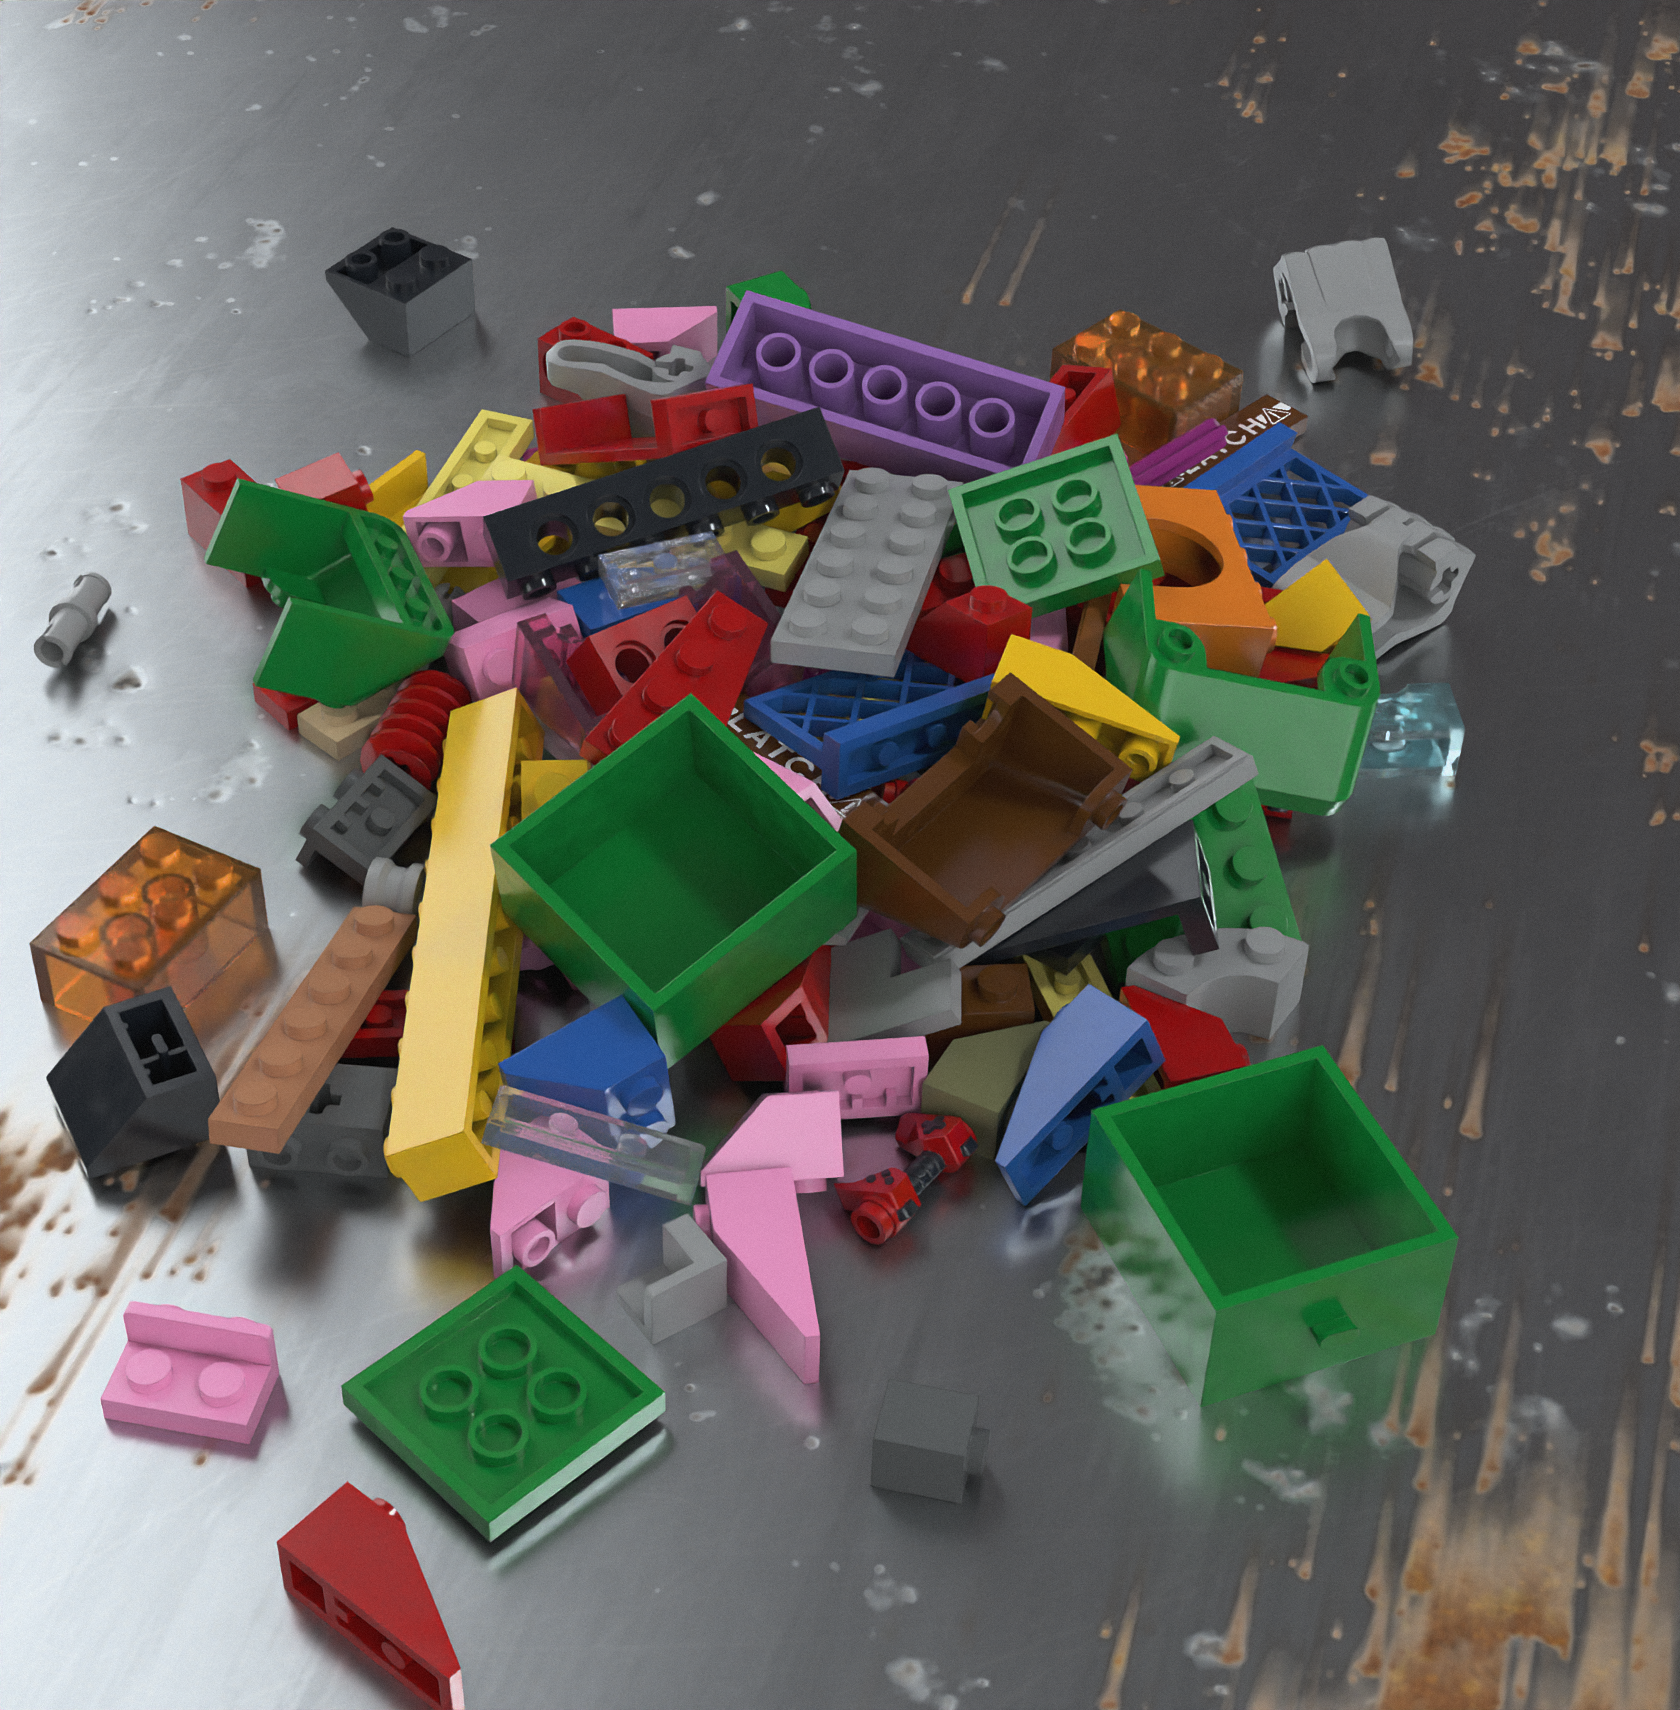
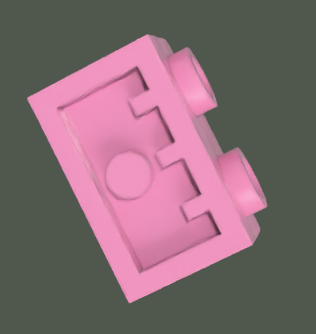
M925 1036L786 1045V1081H782L784 1093L831 1089L839 1091L840 1120L921 1113L922 1085L928 1076L929 1062Z
M130 1301L123 1314L128 1341L100 1398L104 1418L250 1444L279 1376L273 1329L269 1325L256 1323L244 1317L227 1318L187 1311L171 1304L154 1305Z

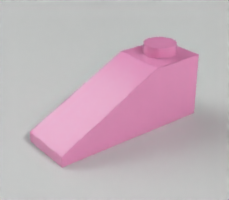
M784 1167L705 1174L706 1204L693 1205V1220L727 1259L728 1295L803 1384L819 1383L820 1330L792 1168Z

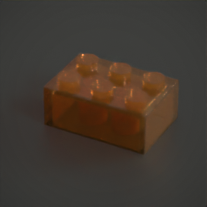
M1122 309L1052 349L1050 380L1062 365L1112 368L1121 425L1114 434H1118L1121 442L1145 455L1151 454L1209 418H1215L1220 423L1239 411L1244 371L1224 362L1219 356L1207 353L1181 340L1179 336L1165 332L1141 320L1136 314Z
M153 826L29 943L41 1001L92 1022L105 1006L171 986L185 1012L269 926L261 869Z

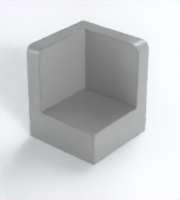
M688 1213L662 1225L663 1264L619 1285L616 1289L617 1302L652 1345L727 1308V1259Z

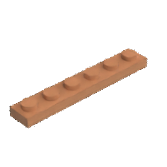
M379 905L354 906L208 1118L210 1144L276 1154L281 1152L417 939L416 915L393 912L391 909Z

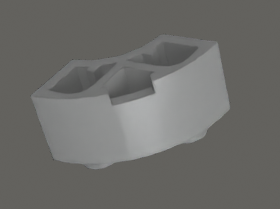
M1257 927L1254 929L1219 928L1217 929L1218 950L1193 956L1184 934L1160 941L1156 946L1138 957L1127 968L1125 987L1135 985L1222 1018L1229 1032L1247 1033L1270 1040L1300 1001L1310 944L1284 936L1280 931L1270 927Z

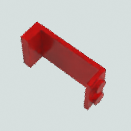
M753 383L650 400L655 429L654 437L632 438L626 394H616L532 409L540 464L544 466L660 459L758 427Z

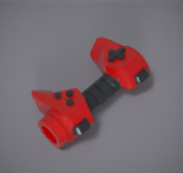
M922 1113L902 1115L895 1139L899 1147L915 1155L917 1158L904 1171L891 1167L856 1182L834 1183L835 1190L844 1209L853 1211L851 1214L852 1225L864 1240L879 1245L884 1243L886 1239L893 1238L921 1206L918 1196L942 1171L946 1173L956 1172L975 1153L978 1148L976 1135L962 1118L951 1115L942 1116Z

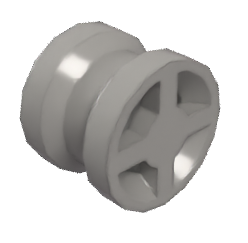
M376 857L373 859L365 878L362 907L379 905L387 907L393 912L416 915L418 929L420 923L418 906L423 901L426 882L425 864L414 863L410 867L404 868L397 867L393 860L389 858Z

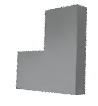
M891 928L847 942L845 946L832 947L828 1042L917 1037L961 1024V971L951 958L901 974V941Z

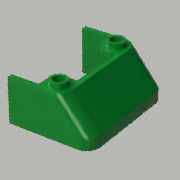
M237 478L205 553L204 561L208 565L261 577L265 588L271 594L272 601L283 608L279 621L253 677L255 686L316 699L325 706L342 709L345 706L360 704L444 655L454 634V628L406 532L399 525L384 516Z
M1139 569L1103 630L1106 676L1109 683L1180 736L1172 762L1211 737L1216 736L1253 756L1258 775L1253 780L1261 805L1318 816H1331L1338 813L1354 792L1380 696V683L1370 616L1358 613L1318 671V689L1207 668L1204 645L1191 629L1177 623L1156 619L1152 572Z

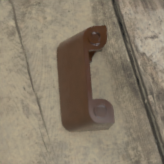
M1011 672L990 689L987 698L993 704L986 720L981 718L976 723L971 720L967 722L961 729L955 747L887 807L880 801L872 807L863 801L842 820L838 831L857 850V906L960 949L967 947L971 942H974L979 947L986 944L1004 922L1006 915L1003 912L1095 825L1102 831L1107 829L1120 815L1128 801L1121 793L1133 769Z

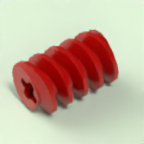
M422 670L408 675L397 688L396 694L390 700L387 709L381 715L378 724L374 727L369 739L362 747L360 756L362 771L365 772L382 754L430 790L432 782L440 773V767L443 765L444 753L442 743L447 738L450 711L473 703L468 689L449 674L435 670Z

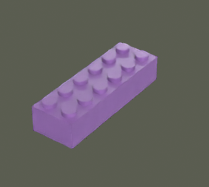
M748 290L745 292L705 381L706 390L753 383L758 426L820 407L839 457L870 467L884 469L895 475L916 477L922 474H936L944 477L947 481L963 482V484L1050 456L1064 423V386Z

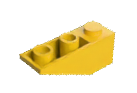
M1011 634L992 679L990 689L1011 672L1133 769L1129 777L1131 779L1143 782L1171 764L1180 739L1179 735L1073 654ZM988 698L986 700L985 708L982 715V718H984L985 720L987 719V716L993 704V702Z

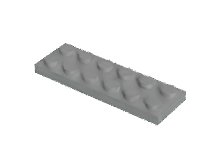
M874 467L863 468L858 471L849 470L772 636L771 662L895 677L956 521L948 489L963 485V482L947 481L944 477L936 474H922L916 477L893 475L884 469Z

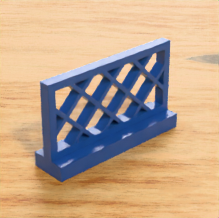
M1280 422L1183 487L1217 490L1226 514H1230L1232 517L1233 531L1240 547L1246 550L1247 564L1254 581L1259 582L1260 586L1272 588L1283 574L1306 555L1332 538L1344 534L1350 521L1349 508L1335 507L1333 502H1341L1352 507L1369 496L1293 450L1291 447L1297 432ZM1291 471L1306 481L1289 479L1287 472ZM1260 493L1280 495L1282 501L1263 499ZM1296 497L1316 499L1318 505L1298 503ZM1232 512L1253 515L1254 520L1234 518ZM1269 517L1289 519L1291 525L1272 523ZM1306 521L1325 523L1327 529L1308 527ZM1241 537L1262 539L1264 545L1243 543ZM1279 541L1299 543L1301 549L1280 547ZM1250 561L1271 563L1274 571L1270 574Z
M905 649L895 677L832 670L744 700V717L822 769L821 790L834 799L839 800L938 762L955 747L962 727L970 720L976 723L982 718L995 673L966 683L932 663H924L927 661ZM877 678L903 680V682H902V681H892V680H881V679H877ZM912 681L927 682V683H938V684H947V686H943V685H933V684H923V683H912ZM833 694V695L853 696V697H855V698L836 697V696H828V695ZM864 698H874V699H884V700H895V701H899V703H897V702H887V701H877V700H866V699H864ZM785 711V712H796V713H806V714H805V715H795V714H785V713H779V712ZM815 714L850 718V720L816 717ZM815 737H824V740L821 742Z

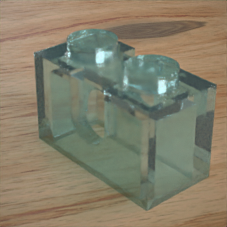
M1449 683L1407 684V687L1398 693L1380 694L1358 778L1456 775L1465 727ZM1402 740L1404 749L1398 752H1385L1377 749L1372 741Z

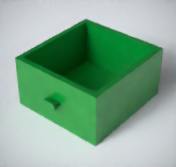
M691 693L490 844L503 912L597 1008L622 994L665 1054L668 1069L857 918V850Z
M1323 1045L1091 1110L1080 1207L1200 1408L1436 1334L1459 1237Z

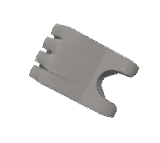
M1372 237L1363 241L1344 240L1333 245H1317L1306 249L1305 252H1290L1281 256V260L1273 268L1278 307L1284 327H1299L1305 341L1301 344V359L1312 383L1335 380L1333 367L1345 353L1360 351L1380 359L1387 370L1412 365V328L1400 296L1385 238Z
M574 339L560 341L546 353L547 378L552 386L576 393L583 400L626 394L632 438L655 436L650 400L706 390L705 381L712 368L703 358L700 351L677 345L672 346L670 354L663 355L655 361L640 352L611 344ZM657 459L647 460V462H651Z
M1369 495L1348 509L1350 521L1344 534L1332 538L1295 563L1276 581L1272 588L1285 590L1327 558L1373 619L1371 621L1375 656L1378 659L1397 643L1430 630L1447 619L1453 610L1454 602L1476 555L1467 547L1454 542V537L1445 530L1436 526L1431 527V523L1422 516L1412 512L1409 514L1390 501H1383L1380 498Z

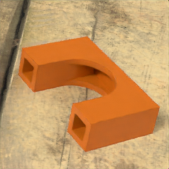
M1135 485L1164 572L1174 575L1193 586H1153L1156 619L1177 623L1191 629L1204 645L1207 668L1259 677L1266 653H1271L1274 650L1277 639V625L1275 619L1270 617L1262 600L1261 586L1259 582L1254 581L1247 564L1246 550L1240 547L1233 531L1232 517L1230 514H1226L1217 490ZM1120 584L1111 617L1130 584Z

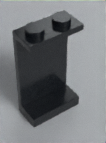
M1193 820L1184 822L964 966L999 964L1001 960L1177 914L1179 915L1193 956L1218 950L1219 942L1211 871Z

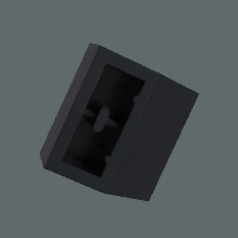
M391 227L325 270L326 281L369 341L409 358L475 313L472 259L453 252L445 246L436 245L411 235L402 229Z
M171 986L103 1007L46 1076L48 1089L88 1179L209 1140L208 1118L220 1102L216 1075Z

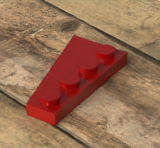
M717 590L583 741L579 755L593 765H596L690 693L727 726L769 623Z

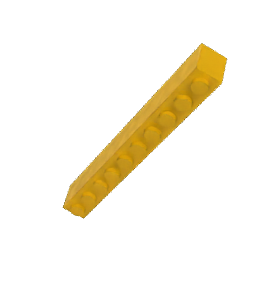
M517 687L450 711L447 738L442 743L444 759L441 777L437 779L438 800L436 814L431 820L432 841L429 859L425 861L426 882L423 901L418 906L420 923L417 944L412 949L413 971L410 991H407L405 995L407 1012L403 1038L398 1043L400 1060L396 1086L391 1091L392 1115L389 1136L385 1138L383 1144L384 1157L389 1170L395 1177L402 1178L420 1202L498 1177L506 1094L498 1063L511 1056L524 933L503 912L490 844L522 821L521 761L542 760L545 731Z

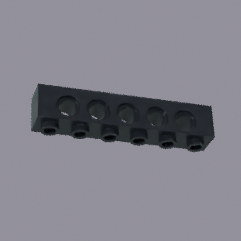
M817 407L483 516V536L507 600L522 595L524 600H533L553 592L557 588L556 583L577 576L580 581H588L608 574L613 570V564L635 558L637 563L654 560L669 551L668 546L688 539L691 540L692 544L705 543L721 536L725 532L724 527L746 521L748 526H755L768 522L780 514L779 509L801 503L803 508L822 504L835 495L834 491L839 489L845 470L821 409ZM768 463H779L789 470L791 477L783 481L772 480L764 474L762 467ZM714 481H724L735 489L736 495L729 499H718L708 492L706 486ZM659 499H669L680 507L681 512L674 517L665 518L657 515L650 505ZM613 517L620 520L626 530L617 536H606L601 534L594 524L602 518ZM555 535L565 539L570 548L562 554L550 555L542 551L538 543L544 537Z

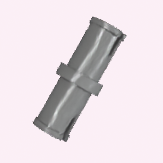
M86 572L84 577L80 574L67 597H62L55 602L49 613L48 626L34 643V653L43 664L53 668H60L63 662L66 666L70 662L73 652L79 643L91 637L98 625L97 615L112 594L111 586L103 576L94 572Z

